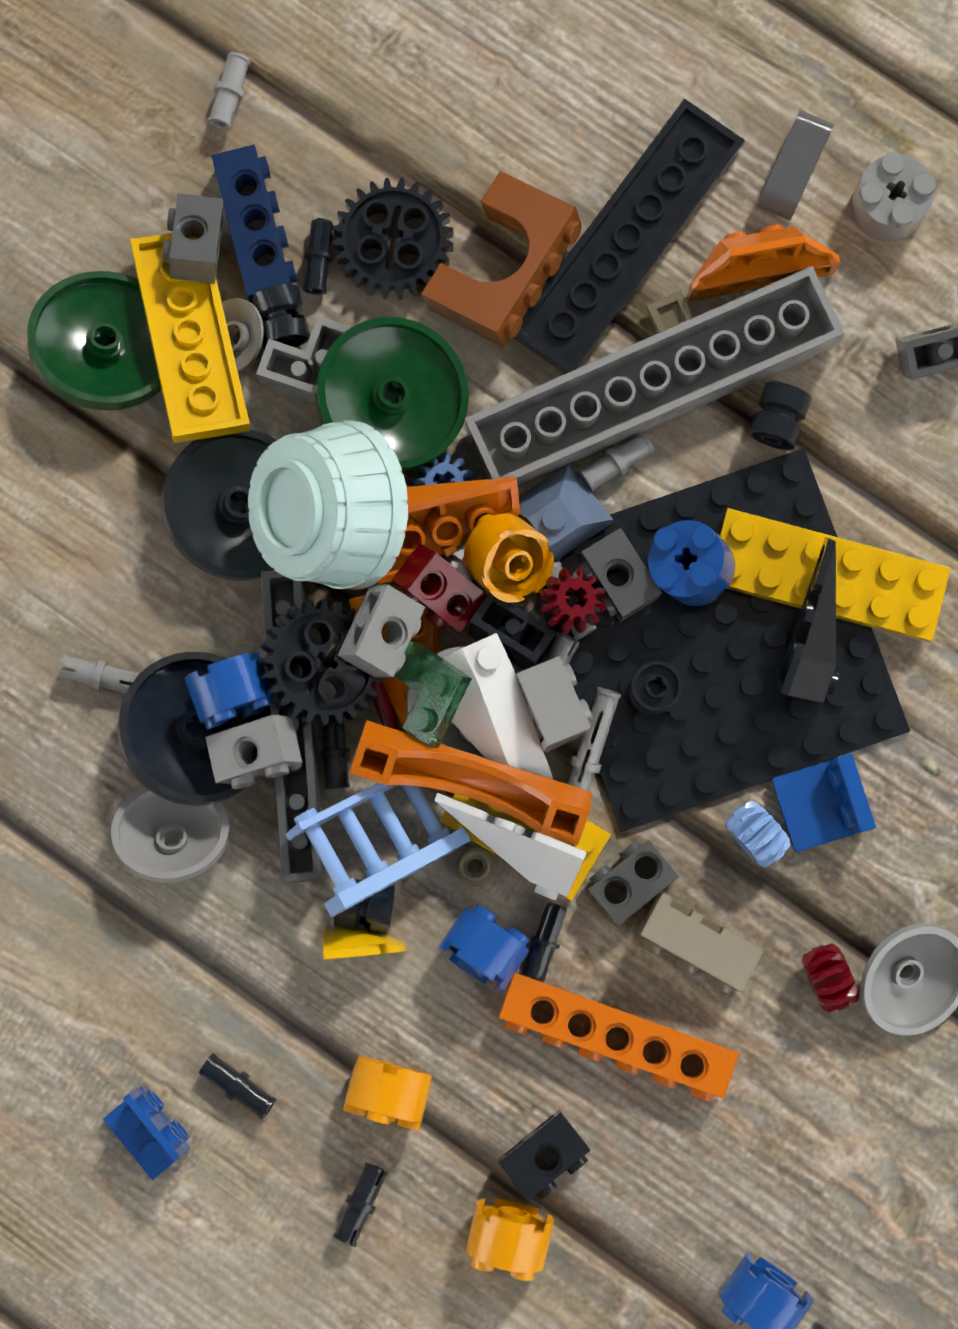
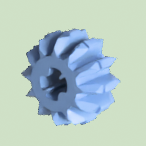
M749 801L743 806H739L725 822L726 829L729 835L736 841V844L741 847L752 861H755L761 867L766 868L773 862H777L791 847L787 834L757 802Z

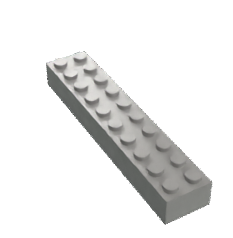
M813 266L468 416L465 418V430L487 478L515 477L519 487L635 436L640 432H644L835 348L840 343L845 332Z

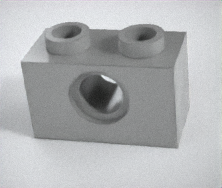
M388 584L370 586L338 656L375 678L394 677L395 673L402 668L406 656L404 653L410 639L420 629V617L425 607ZM383 625L388 632L386 641L383 640L381 635Z
M270 715L206 737L215 782L231 784L232 789L252 786L256 783L255 778L266 775V778L286 775L289 773L288 767L302 763L293 720L287 716ZM256 746L258 753L256 760L253 761L252 752Z

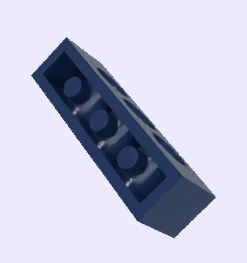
M255 144L211 155L248 301L252 303V295L264 288L279 284L297 283L293 260L285 262L282 249L289 247L284 225L276 227L273 215L280 213L275 190L267 192L265 179L271 178L266 156L258 157ZM246 185L257 187L251 195L243 196L239 194L240 189ZM260 219L266 222L264 227L257 231L247 228L253 220ZM270 254L275 257L273 262L267 266L256 264L257 259L261 255Z

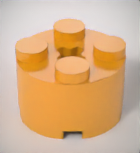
M505 513L497 515L487 514L478 520L476 527L468 537L462 563L470 576L494 597L504 602L515 603L525 600L524 596L532 591L537 593L545 586L546 580L551 576L554 557L546 537L520 517Z
M357 1056L343 1111L366 1116V1119L383 1124L396 1123V1119H398V1126L419 1131L433 1075L412 1068L394 1065L386 1061Z
M486 1198L477 1200L466 1247L467 1254L472 1257L471 1266L481 1271H494V1268L510 1271V1275L516 1279L532 1281L535 1273L544 1269L554 1218L547 1214V1218L544 1220L538 1217L539 1208L514 1200L495 1198L494 1206H484Z

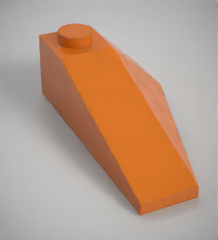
M515 477L406 487L408 520L407 528L404 532L403 545L398 557L395 558L396 561L392 568L377 583L382 584L392 581V578L419 543L440 556L445 554L448 557L458 551L457 546L468 540V537L482 516L504 513L515 516L521 515L517 479Z

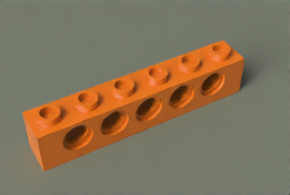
M515 973L511 979L499 1014V1018L506 1020L504 1024L506 1029L526 1035L528 1029L543 1034L542 1042L562 1049L565 1042L580 1047L578 1054L598 1062H600L602 1055L617 1060L615 1068L634 1075L638 1074L639 1069L654 1074L652 1081L675 1089L677 1082L691 1087L690 1095L712 1102L714 1096L724 1099L739 1055L738 1052L519 973ZM540 1000L548 1001L553 1006V1016L545 1023L536 1022L531 1016L532 1006ZM576 1014H584L590 1020V1028L582 1036H575L568 1029L570 1018ZM614 1027L623 1028L627 1034V1041L620 1049H611L606 1044V1034ZM650 1041H659L664 1048L663 1057L654 1063L647 1062L643 1056L644 1046ZM696 1054L701 1061L700 1070L692 1076L684 1075L680 1067L682 1059L686 1055Z

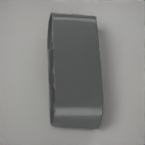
M799 111L762 191L757 207L791 221L834 124L805 111Z

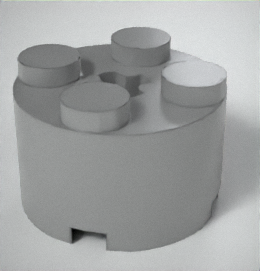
M890 152L880 157L866 168L852 196L854 219L858 227L866 235L879 241L909 237L918 229L933 204L936 181L926 167L912 157L901 155L897 152ZM892 196L896 199L893 201L889 197Z

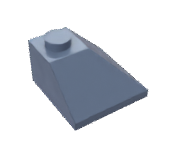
M566 465L519 497L521 515L518 517L546 537L549 542L550 551L553 553L554 563L613 523V518L570 465Z

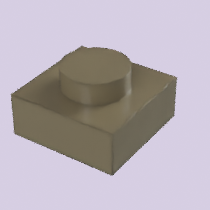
M681 291L653 302L646 307V312L657 334L694 318Z

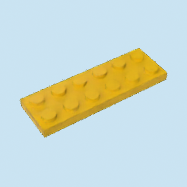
M172 233L130 239L173 444L250 431L249 418L217 280L215 284L170 279L169 263H163L164 240L172 239ZM189 237L188 239L194 240V239H198V238H197V237Z
M727 508L720 537L727 543L733 553L735 573L731 584L726 589L801 608L824 538L828 537L836 541V618L927 643L933 641L951 567Z

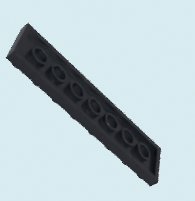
M684 98L563 260L558 271L545 284L537 304L533 307L530 306L523 316L521 329L514 339L564 374L578 369L743 147L745 139Z

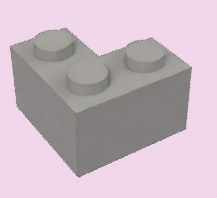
M317 316L305 351L269 339L256 372L260 385L316 404L315 385L321 362L332 344L351 327Z
M560 656L516 673L544 753L580 739L591 729L589 722L593 718L590 708L584 699H578L573 686L577 685L575 674L569 663L563 665Z

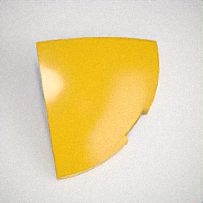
M328 927L324 932L323 960L407 951L406 943L392 936L368 932L362 928L352 930Z

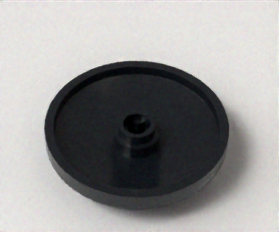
M250 429L247 432L194 440L181 451L167 472L161 495V510L166 530L178 551L191 564L207 574L226 580L247 581L261 578V571L274 570V568H271L266 563L262 553L259 552L255 544L248 514V494L251 487V477L254 468L257 467L260 456L273 442L277 441L271 436Z
M182 652L164 657L148 666L137 676L122 701L117 723L118 742L122 756L137 780L148 790L165 800L182 805L205 806L230 799L245 789H232L231 784L215 782L206 737L270 716V706L264 708L265 711L248 718H243L240 712L236 717L228 720V724L207 730L205 723H200L184 679L197 671L199 677L208 674L207 666L227 658L206 652ZM256 746L254 747L252 752L253 761H255L257 758L258 752Z

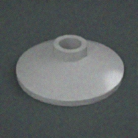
M231 298L222 302L239 373L248 368L258 356L263 342L264 328L261 315L251 302L240 298Z

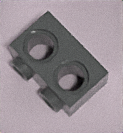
M635 840L619 853L623 861L611 870L606 864L589 878L593 885L587 889L588 893L615 926L622 924L679 877L650 840L642 845L638 840ZM640 857H647L654 862L655 873L650 879H642L635 873V862ZM611 881L619 882L625 888V897L619 904L608 902L604 896L605 886Z

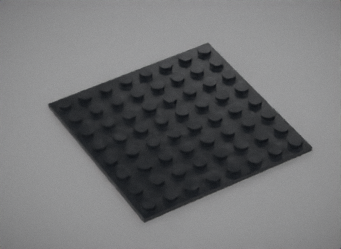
M802 448L610 514L613 518L612 524L558 561L561 562L562 568H567L572 576L578 565L582 563L580 555L583 550L621 528L649 571V550L658 530L679 521L692 520L709 526L720 536L727 508L837 537L805 449ZM693 558L690 563L697 562V558ZM612 569L607 573L608 581L614 586H622L628 582L627 575L620 569ZM595 582L591 585L593 589L598 588ZM546 584L540 591L537 592V597L541 607L546 603H549L548 601H545L539 597V593L543 589H548ZM659 588L662 594L658 600L622 622H619L616 615L609 617L605 610L595 612L599 618V622L595 625L597 629L578 639L580 644L569 663L577 680V685L573 686L578 699H584L587 702L590 711L598 687L621 694L599 763L602 765L600 775L621 833L768 782L775 777L808 768L910 732L871 627L836 618V667L834 671L839 673V678L834 693L832 695L826 693L824 702L781 694L776 682L801 608L726 588L717 596L716 600L701 606L683 604ZM552 612L544 614L547 626L555 630L556 634L557 632L562 633V622L559 621L555 626L551 627L548 622L554 615ZM572 631L566 634L574 638ZM652 661H663L672 665L682 680V693L678 702L666 714L658 717H647L638 713L631 705L628 697V686L635 672L642 665ZM602 711L601 716H600V720H599V723H598V726H597V729H596V732H595V735H594V738H593V742H594V740H595V737H596V734H597V731H598V728H599V725H600V722H601V719H602L603 711Z

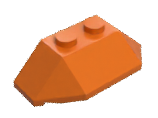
M771 225L763 228L760 233L746 235V232L743 231L730 233L718 242L690 283L687 293L688 301L763 288L813 266L817 277L832 275L840 264L839 255L794 226L783 228L782 225Z

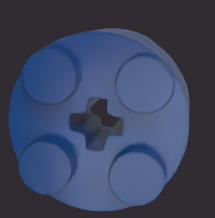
M685 520L673 523L657 531L649 550L648 567L655 584L672 598L686 605L701 606L716 600L717 596L725 588L729 587L735 573V560L727 543L713 529L701 522ZM693 558H697V562L690 563Z
M255 652L251 656L249 653L216 662L207 666L208 674L199 677L197 671L184 678L200 723H205L207 730L228 724V720L236 717L240 712L243 718H248L265 711L264 708L274 704L272 697H275L274 694H266V691L271 687L269 680H260V676L265 674L266 671L263 665L258 664V660L261 659L259 652Z
M476 905L472 910L464 908L437 949L441 953H444L447 949L450 950L453 954L449 960L483 984H486L488 979L496 981L497 985L494 990L504 992L529 953V950L525 947L529 939L512 927H509L506 931L495 924L496 916L480 905Z
M749 1252L744 1255L719 1293L722 1302L725 1304L721 1310L722 1313L737 1325L741 1326L745 1322L753 1329H796L814 1300L807 1291L801 1297L794 1290L798 1282L783 1270L762 1257H759L756 1263L753 1262L752 1253Z

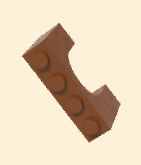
M500 171L480 202L487 219L527 239L529 251L525 262L513 275L496 282L474 280L440 263L421 295L430 311L504 348L508 340L514 338L520 331L523 322L522 318L529 307L535 306L542 294V286L549 275L553 276L558 271L562 262V255L568 245H573L577 241L582 224L575 206Z

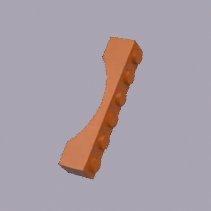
M366 721L350 770V774L385 785L427 787L472 798L513 816L540 834L577 846L590 813V791L370 721Z

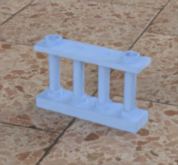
M377 783L317 813L315 807L303 812L294 818L297 825L285 835L290 841L306 833L335 885L333 888L335 896L324 903L332 918L451 854L471 841L464 827L450 834L447 828H442L420 787L401 785L430 836L427 838L430 845L420 850L417 844L412 845L384 795V792L398 785ZM369 800L399 852L396 855L399 861L391 866H388L386 861L381 862L352 810ZM337 816L367 868L365 871L367 878L359 883H356L354 877L349 879L320 826Z

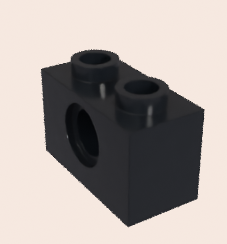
M489 593L470 620L468 635L480 641L497 633L510 662L526 670L538 665L543 660L553 644L556 631L515 605L501 601Z
M558 1109L500 1156L498 1163L528 1201L535 1195L541 1200L557 1187V1183L554 1180L567 1170L571 1175L585 1165L588 1161L585 1155L591 1150L562 1111ZM544 1147H550L558 1154L556 1163L549 1168H543L535 1161L536 1153Z

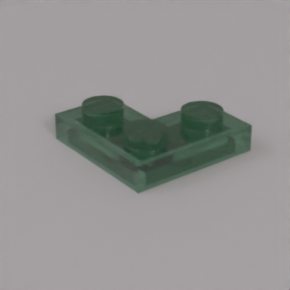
M410 641L404 653L406 656L402 668L394 675L419 693L403 729L428 747L439 748L472 678L421 643Z

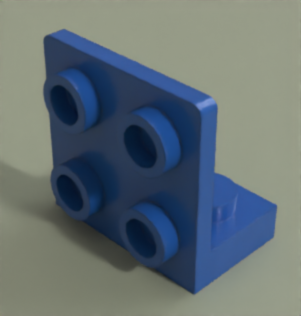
M852 753L772 779V785L795 852L877 828Z
M140 1087L123 1097L124 1101L103 1120L148 1176L154 1180L191 1148L186 1142L190 1136L177 1120L170 1122L161 1110L165 1106L154 1091L149 1089L146 1092L143 1087Z

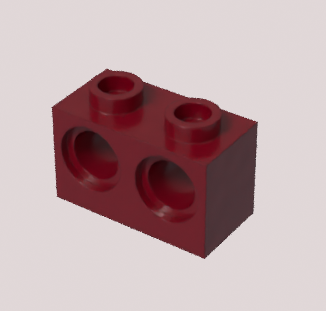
M421 543L418 544L392 578V581L403 589L401 593L429 610L425 617L442 630L448 624L458 632H461L487 597V594L439 554ZM428 574L426 583L421 586L422 579ZM454 596L453 602L447 607L449 599Z

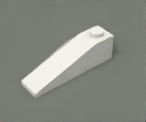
M497 633L418 670L434 706L442 715L447 716L460 730L459 733L467 742L470 741L486 759L553 779L516 674Z
M437 793L435 802L525 879L537 884L534 890L535 893L555 901L558 894L567 897L587 852L538 832L528 831L526 828L513 822L491 816L482 810Z

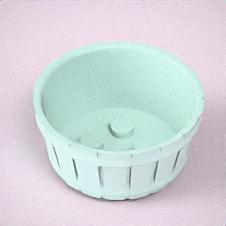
M346 420L324 424L303 433L286 435L273 442L263 452L257 462V467L254 468L250 481L248 514L255 544L271 568L292 580L310 581L331 588L351 590L370 587L389 572L396 561L395 558L400 553L405 538L404 532L407 528L408 497L404 475L401 473L402 468L387 440L366 423Z

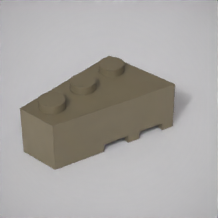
M664 892L658 893L635 933L636 936L642 938L639 946L659 957L664 950L677 958L674 963L675 966L694 976L697 970L711 976L708 984L728 995L732 988L742 992L764 950L725 927H721L704 918V915L697 911L690 910L673 901V898Z

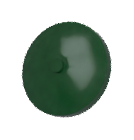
M110 271L85 272L61 280L40 297L31 312L28 322V353L35 372L55 394L73 404L89 409L121 410L146 402L162 390L138 279Z
M379 317L356 324L340 335L332 344L318 370L315 400L322 425L350 420L366 423L373 427L374 430H377L390 444V448L396 454L403 471L420 467L432 461L451 445L459 434L467 415L469 389L462 363L453 348L443 337L431 328L414 320L400 317Z

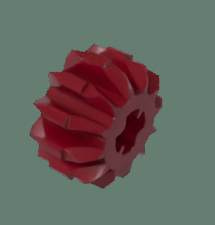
M562 568L558 572V578L550 576L546 580L549 589H543L539 593L540 598L549 602L540 608V612L542 614L552 612L554 615L548 622L549 626L553 627L561 621L562 633L568 634L574 626L575 630L580 634L586 631V623L594 626L599 622L598 615L595 612L604 611L606 605L596 599L605 594V589H593L591 586L596 582V575H591L586 580H583L584 573L582 568H577L572 576L567 568ZM574 594L579 601L571 608L566 601Z
M833 943L825 946L820 945L803 955V967L816 999L823 1010L827 1013L836 1010L841 1011L848 1008L849 1005L858 1002V988L846 959L838 946Z

